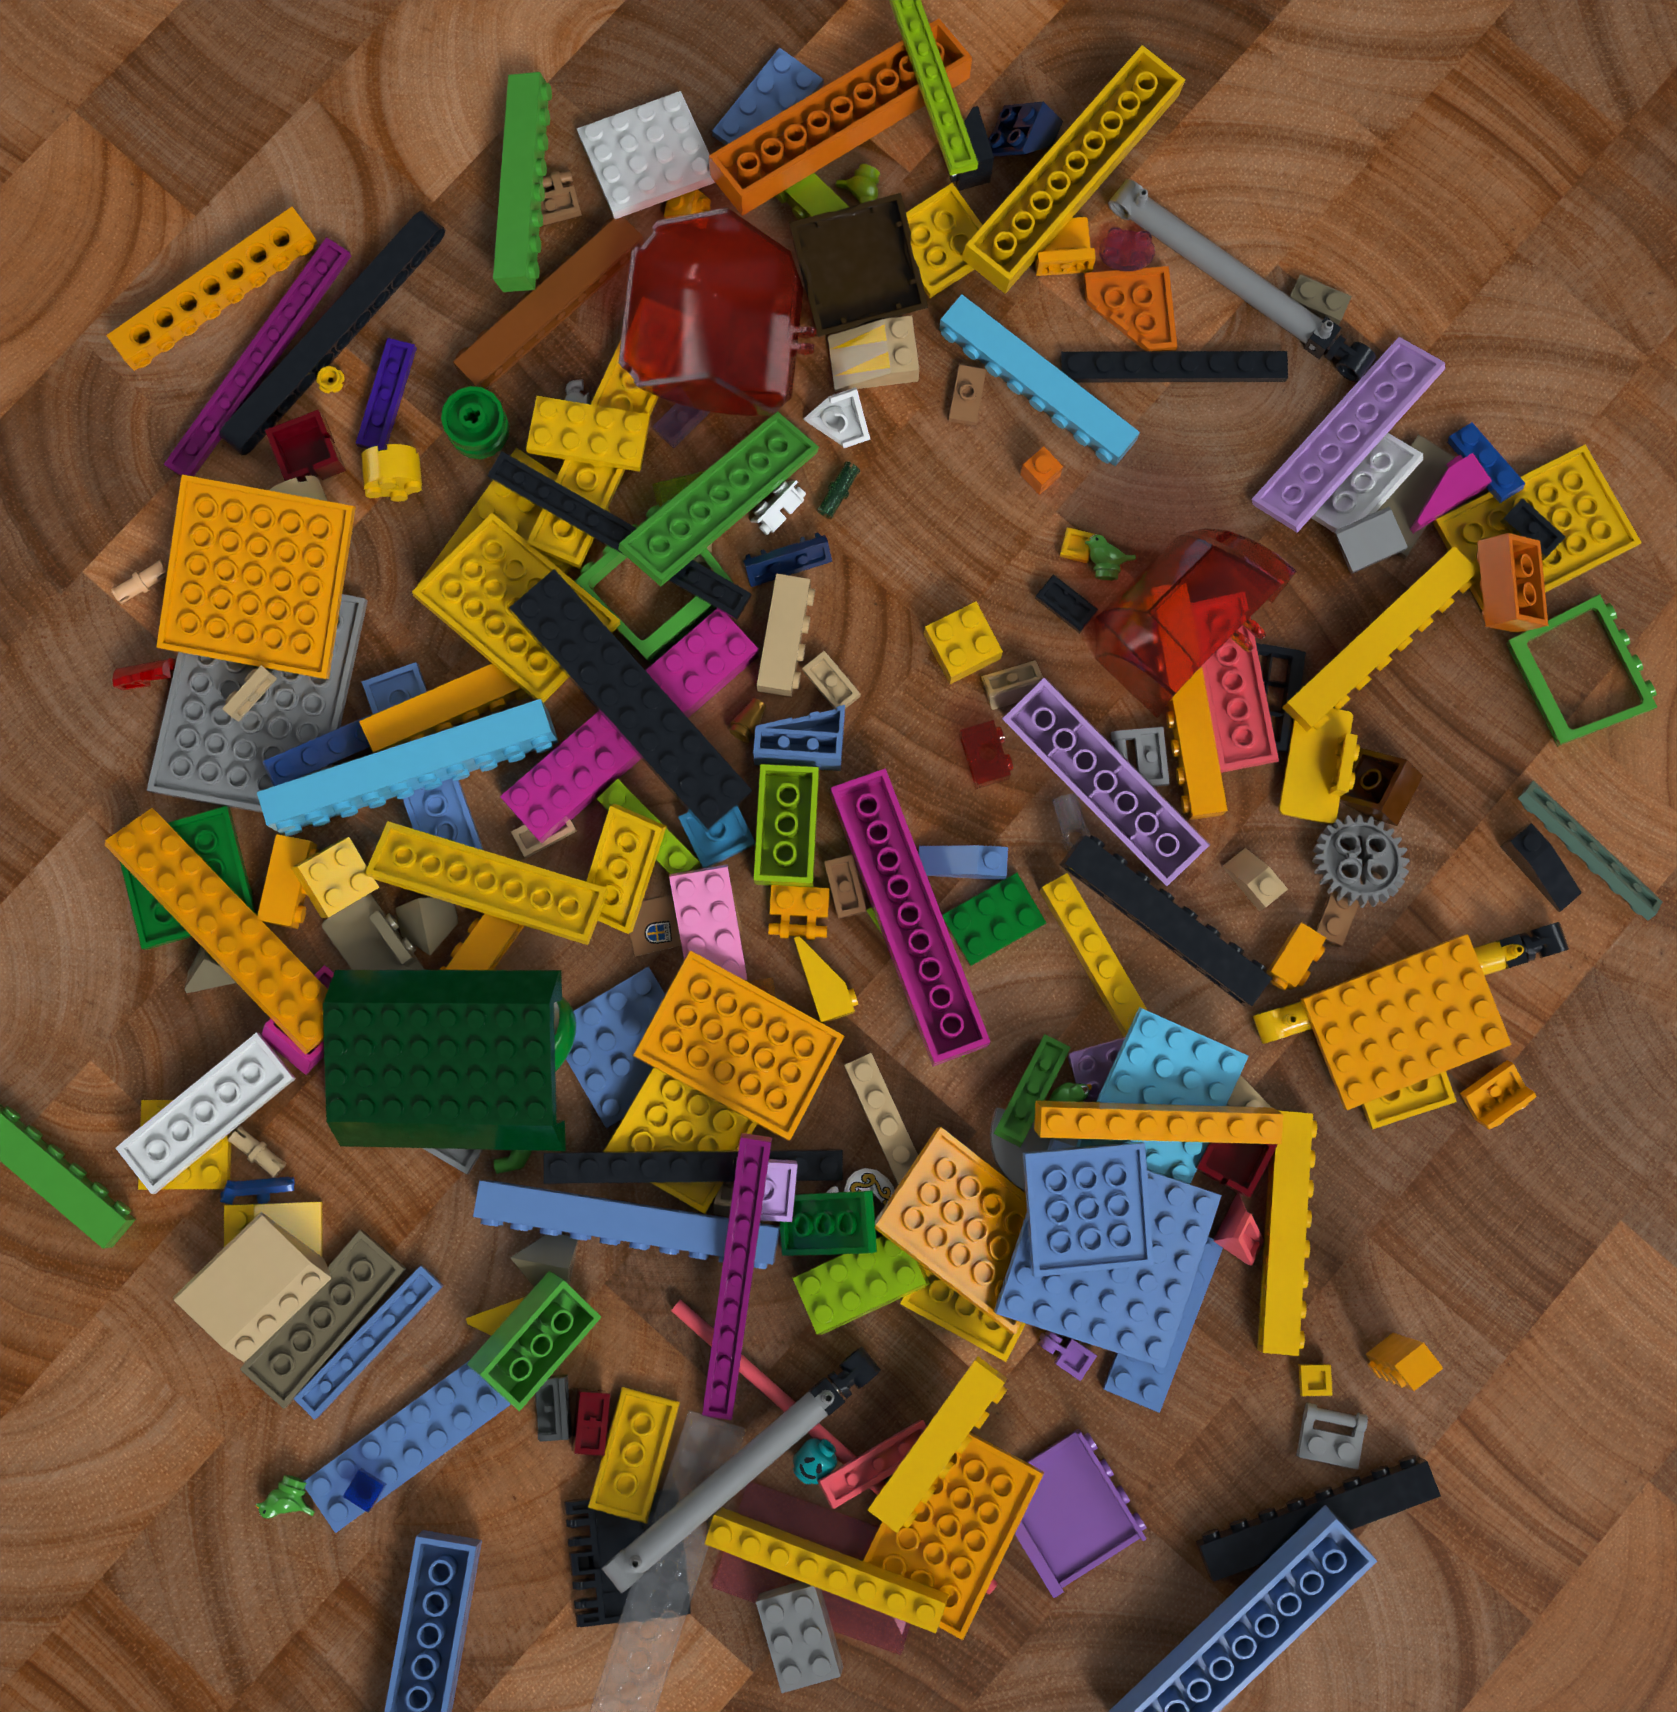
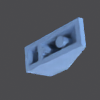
M982 845L919 846V857L927 876L1005 880L1007 876L1008 847Z

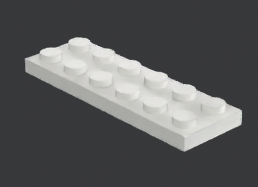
M256 1032L120 1143L116 1150L149 1192L156 1194L296 1078L261 1034Z

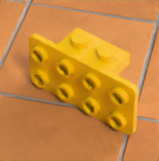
M1332 708L1326 714L1330 719L1318 730L1312 727L1308 732L1293 719L1279 803L1280 814L1325 824H1333L1337 820L1340 796L1348 793L1354 786L1355 773L1352 772L1353 762L1357 761L1360 752V745L1357 744L1358 735L1351 734L1353 714L1351 712Z

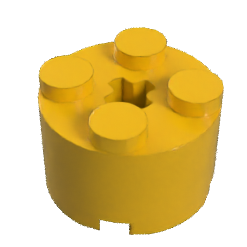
M387 444V450L378 451V446H374L362 452L363 484L367 498L390 497L391 501L401 502L406 501L409 494L422 490L419 452L416 454L414 447L402 444Z

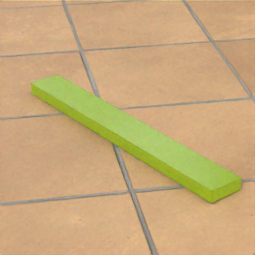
M889 0L950 176L978 169L976 155L921 0Z

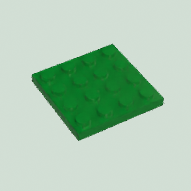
M224 806L168 822L177 834L257 915L230 807ZM120 862L141 949L148 950L192 937Z

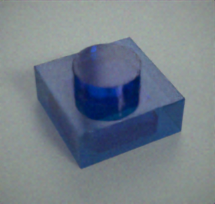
M361 1468L343 1497L369 1513L387 1484Z

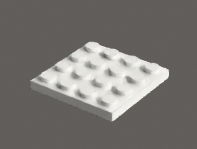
M681 91L577 128L578 136L614 219L715 183L710 176V154Z

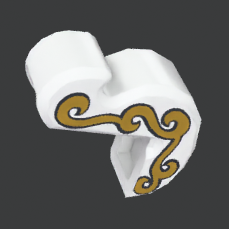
M863 1168L855 1171L848 1178L844 1192L873 1190V1193L885 1206L895 1190L889 1179L879 1171ZM833 1186L826 1193L839 1192L838 1187Z

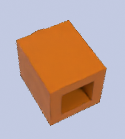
M1043 446L1022 465L1020 475L1040 495L1061 476L1063 466Z

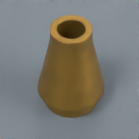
M752 698L750 703L730 723L732 727L729 732L738 740L749 743L751 738H755V728L757 725H760L767 706L762 701Z

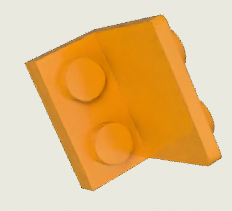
M1087 217L1072 218L1042 252H1038L1035 260L1036 276L1092 272L1096 258L1095 248L1090 247Z

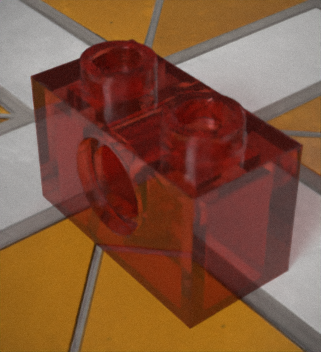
M994 720L961 729L959 737L975 788L979 789L1009 780L1011 776L1010 771L1014 770L1010 754H1004L1001 745L1005 743L1001 727H996ZM986 747L991 748L995 752V758L984 760L980 756L979 751Z

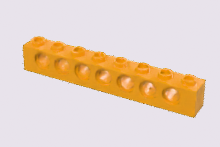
M291 206L106 336L133 371H136L138 368H144L158 354L172 349L181 338L195 333L204 322L218 317L227 306L241 301L247 292L264 285L270 276L287 269L293 260L310 253L318 242ZM286 239L289 240V242L286 245L279 246L281 241ZM266 256L262 262H256L258 257ZM243 271L239 278L233 279L235 273ZM220 287L216 294L210 295L212 289ZM197 303L193 310L186 311L189 305ZM173 319L170 326L163 327L166 321ZM150 335L147 342L140 343L143 337Z

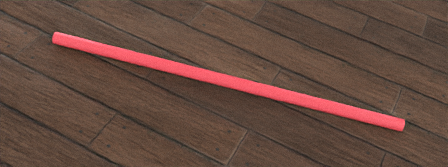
M680 1299L671 1312L712 1347L714 1329ZM741 1355L739 1372L783 1412L796 1403L744 1355ZM820 1423L808 1432L812 1438L826 1439L832 1443L836 1450L837 1460L844 1465L857 1457ZM882 1480L869 1489L878 1495L886 1482ZM992 1579L986 1592L988 1595L998 1585L996 1580Z

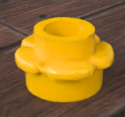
M326 366L318 372L316 381L320 385L319 388L322 392L327 394L330 392L337 393L342 389V382H344L345 377L341 370H337L332 366ZM330 378L333 379V382H331V383L328 382V380H329Z

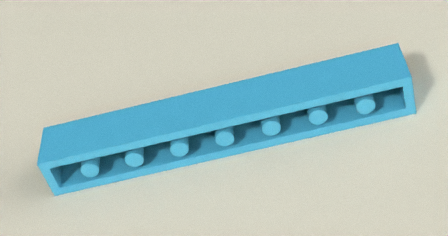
M961 294L940 319L939 330L948 342H956L963 348V352L970 359H977L983 363L988 373L994 377H1001L1007 382V386L1011 391L1028 398L1030 405L1039 412H1046L1051 416V420L1056 426L1061 429L1066 428L1073 433L1074 439L1079 444L1091 447L1096 451V456L1104 463H1111L1116 466L1137 441L1140 433L1137 429Z

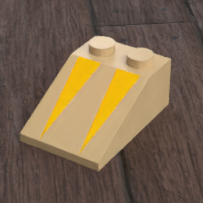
M912 315L882 319L828 336L835 392L846 391L855 387L856 389L918 382L919 363Z

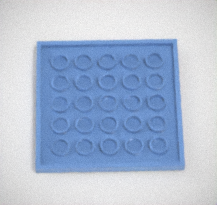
M1051 1138L1048 1150L1078 1147ZM1147 1170L1154 1265L1040 1277L1032 1276L1028 1218L1026 1213L994 1312L1013 1320L1165 1368L1222 1195Z

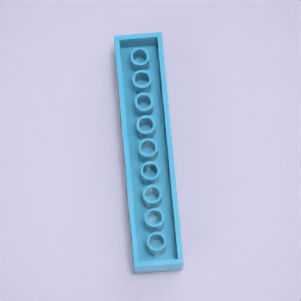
M538 699L259 791L257 796L266 825L281 834L285 833V836H291L302 832V827L313 824V827L328 824L330 818L341 815L342 818L357 814L358 809L369 806V808L383 806L386 804L387 799L396 796L397 799L414 795V790L425 787V790L440 787L442 785L441 781L453 778V781L462 780L470 776L469 772L478 769L482 772L489 771L498 767L497 763L505 760L509 762L522 760L526 757V753L535 750L537 753L553 749V744L559 743L549 710L543 701Z

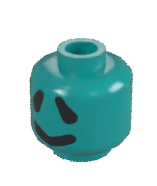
M810 1438L793 1456V1471L796 1477L805 1484H819L817 1480L831 1473L837 1466L835 1447L826 1439Z

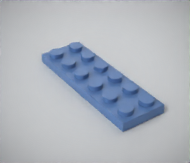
M1210 1237L1207 1239L1166 1367L1162 1368L1116 1353L1103 1385L1104 1390L1160 1413L1223 1249L1213 1241L1214 1239Z

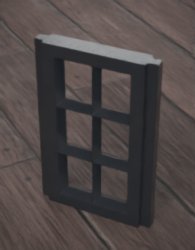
M1256 643L1258 655L1267 656L1263 679L1266 697L1268 686L1284 688L1283 707L1301 690L1306 652ZM1273 657L1288 660L1285 682L1270 680ZM1282 707L1281 711L1269 709L1270 716L1280 717L1277 740H1275L1277 752L1288 753L1293 718Z

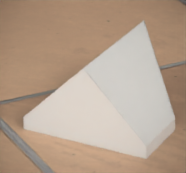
M856 387L829 396L803 418L804 421L836 441L843 448L870 440Z

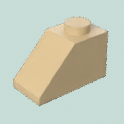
M1246 848L1222 866L1258 911L1266 908L1288 890L1273 870Z

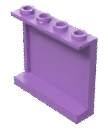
M1079 1429L1026 1461L1044 1471V1475L1015 1532L1017 1539L1053 1598L1064 1592L1063 1587L1138 1539L1146 1540L1142 1532L1146 1529L1144 1522L1137 1512L1134 1514L1130 1513L1126 1506L1130 1500L1121 1485L1115 1488L1110 1480V1477L1114 1474L1105 1459L1099 1462L1093 1452L1098 1449L1089 1433L1083 1435Z

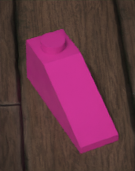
M1473 453L1465 458L1459 455L1446 464L1448 469L1440 477L1410 528L1413 534L1478 494L1492 482Z

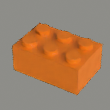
M1511 533L1477 541V561L1480 565L1481 574L1480 590L1484 606L1482 616L1485 621V627L1520 633L1548 626L1540 541Z

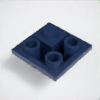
M1044 101L1004 105L999 113L993 132L988 138L993 156L1027 154L1053 146L1063 120Z

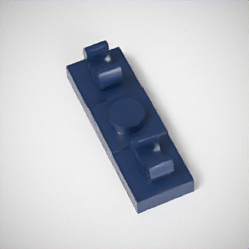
M818 532L815 533L814 539L805 541V538L801 537L800 543L778 548L769 553H766L763 549L760 550L761 555L751 558L750 554H747L746 560H743L751 587L775 580L776 574L792 575L833 562L826 535L821 536Z

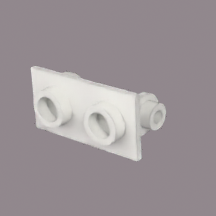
M797 480L784 481L773 490L775 495L768 503L763 501L753 511L755 516L750 521L751 523L761 522L762 525L759 528L764 534L774 533L787 519L780 512L782 508L788 514H792L804 502L803 497L806 493L800 487L794 488L798 483Z

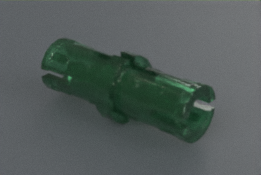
M846 461L835 481L830 482L828 485L829 491L817 508V512L822 516L827 514V519H833L842 500L847 499L849 496L848 490L860 473V469L854 464L852 468L850 467V462Z

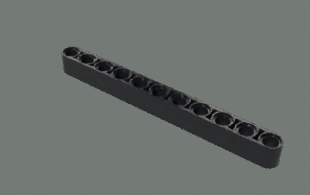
M423 210L417 212L224 424L219 434L220 438L239 454L244 456L250 453L266 436L265 430L276 425L314 383L318 372L323 367L329 366L435 249L445 235V228Z

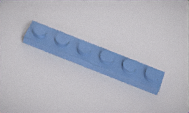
M421 1265L294 1397V1400L314 1420L317 1419L444 1285Z

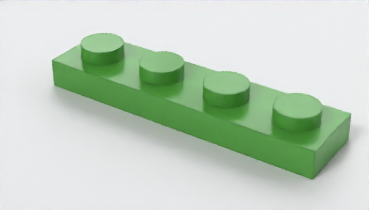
M1044 1034L994 1132L995 1135L1021 1148L1035 1120L1036 1101L1045 1100L1071 1047Z

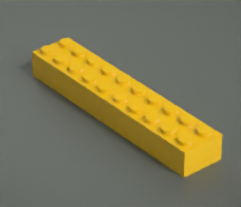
M1142 45L967 242L962 260L1006 294L1036 260L1038 252H1042L1177 99L1186 79Z

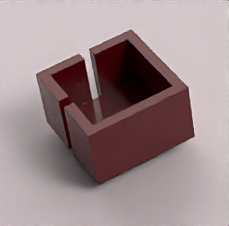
M319 409L265 430L284 481L297 478L298 482L307 481L305 476H320L324 480L346 471L338 448L334 444L335 441L328 423Z
M1211 1142L1205 1149L1196 1168L1198 1172L1215 1181H1221L1220 1184L1244 1197H1251L1278 1144Z

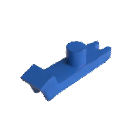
M294 1177L245 1181L227 1180L224 1191H221L220 1202L232 1205L235 1196L256 1195L258 1203H268L270 1201V1193L294 1191Z

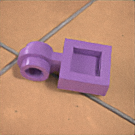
M1047 1330L1045 1334L1042 1332L1039 1336L1041 1340L1038 1345L1051 1354H1054L1056 1350L1059 1351L1060 1354L1054 1363L1079 1381L1082 1380L1097 1357L1095 1353L1072 1338L1063 1347L1060 1345L1063 1339L1054 1332Z

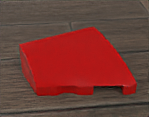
M169 658L116 668L112 679L113 687L122 691L151 686L150 681L171 678L170 672L175 669L176 659Z

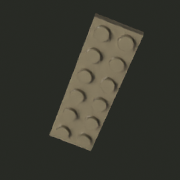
M363 1230L358 1231L328 1266L332 1278L240 1368L247 1377L283 1409L292 1403L294 1397L310 1382L407 1269Z

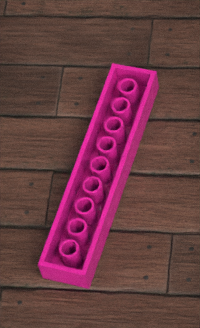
M716 609L645 671L685 716L689 718L757 659L759 653L755 644L726 613ZM598 711L504 792L500 798L542 844L566 825L568 820H572L611 784L640 761L641 758Z
M886 768L831 787V800L932 1067L988 1047L991 1043Z

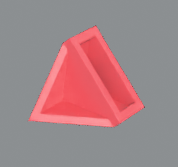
M1237 1193L1213 1241L1244 1263L1252 1266L1264 1239L1252 1214L1247 1212L1240 1194Z

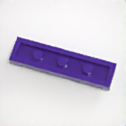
M387 338L357 436L356 445L358 447L368 449L378 446V451L387 449L417 350L415 344Z

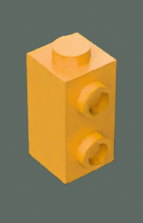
M1302 922L1295 925L1266 974L1272 977L1270 982L1282 990H1286V988L1291 990L1296 988L1297 985L1302 987L1311 973L1307 970L1312 961L1317 962L1326 949L1323 946L1326 937Z

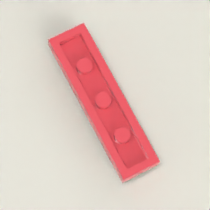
M920 1419L817 1480L831 1508H837L892 1475L927 1427L924 1420Z

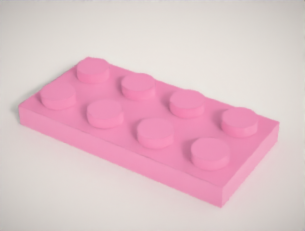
M728 865L669 874L684 959L691 950L741 979L747 980Z

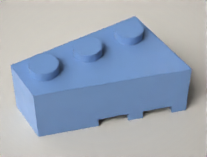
M845 705L837 706L836 709L821 713L818 711L812 712L808 716L792 719L791 717L757 725L755 728L753 750L754 765L819 767V770L841 771Z

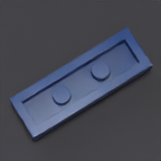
M1473 422L1448 437L1447 443L1458 455H1462L1463 458L1471 453L1475 455L1492 480L1486 488L1499 503L1524 489L1525 482Z

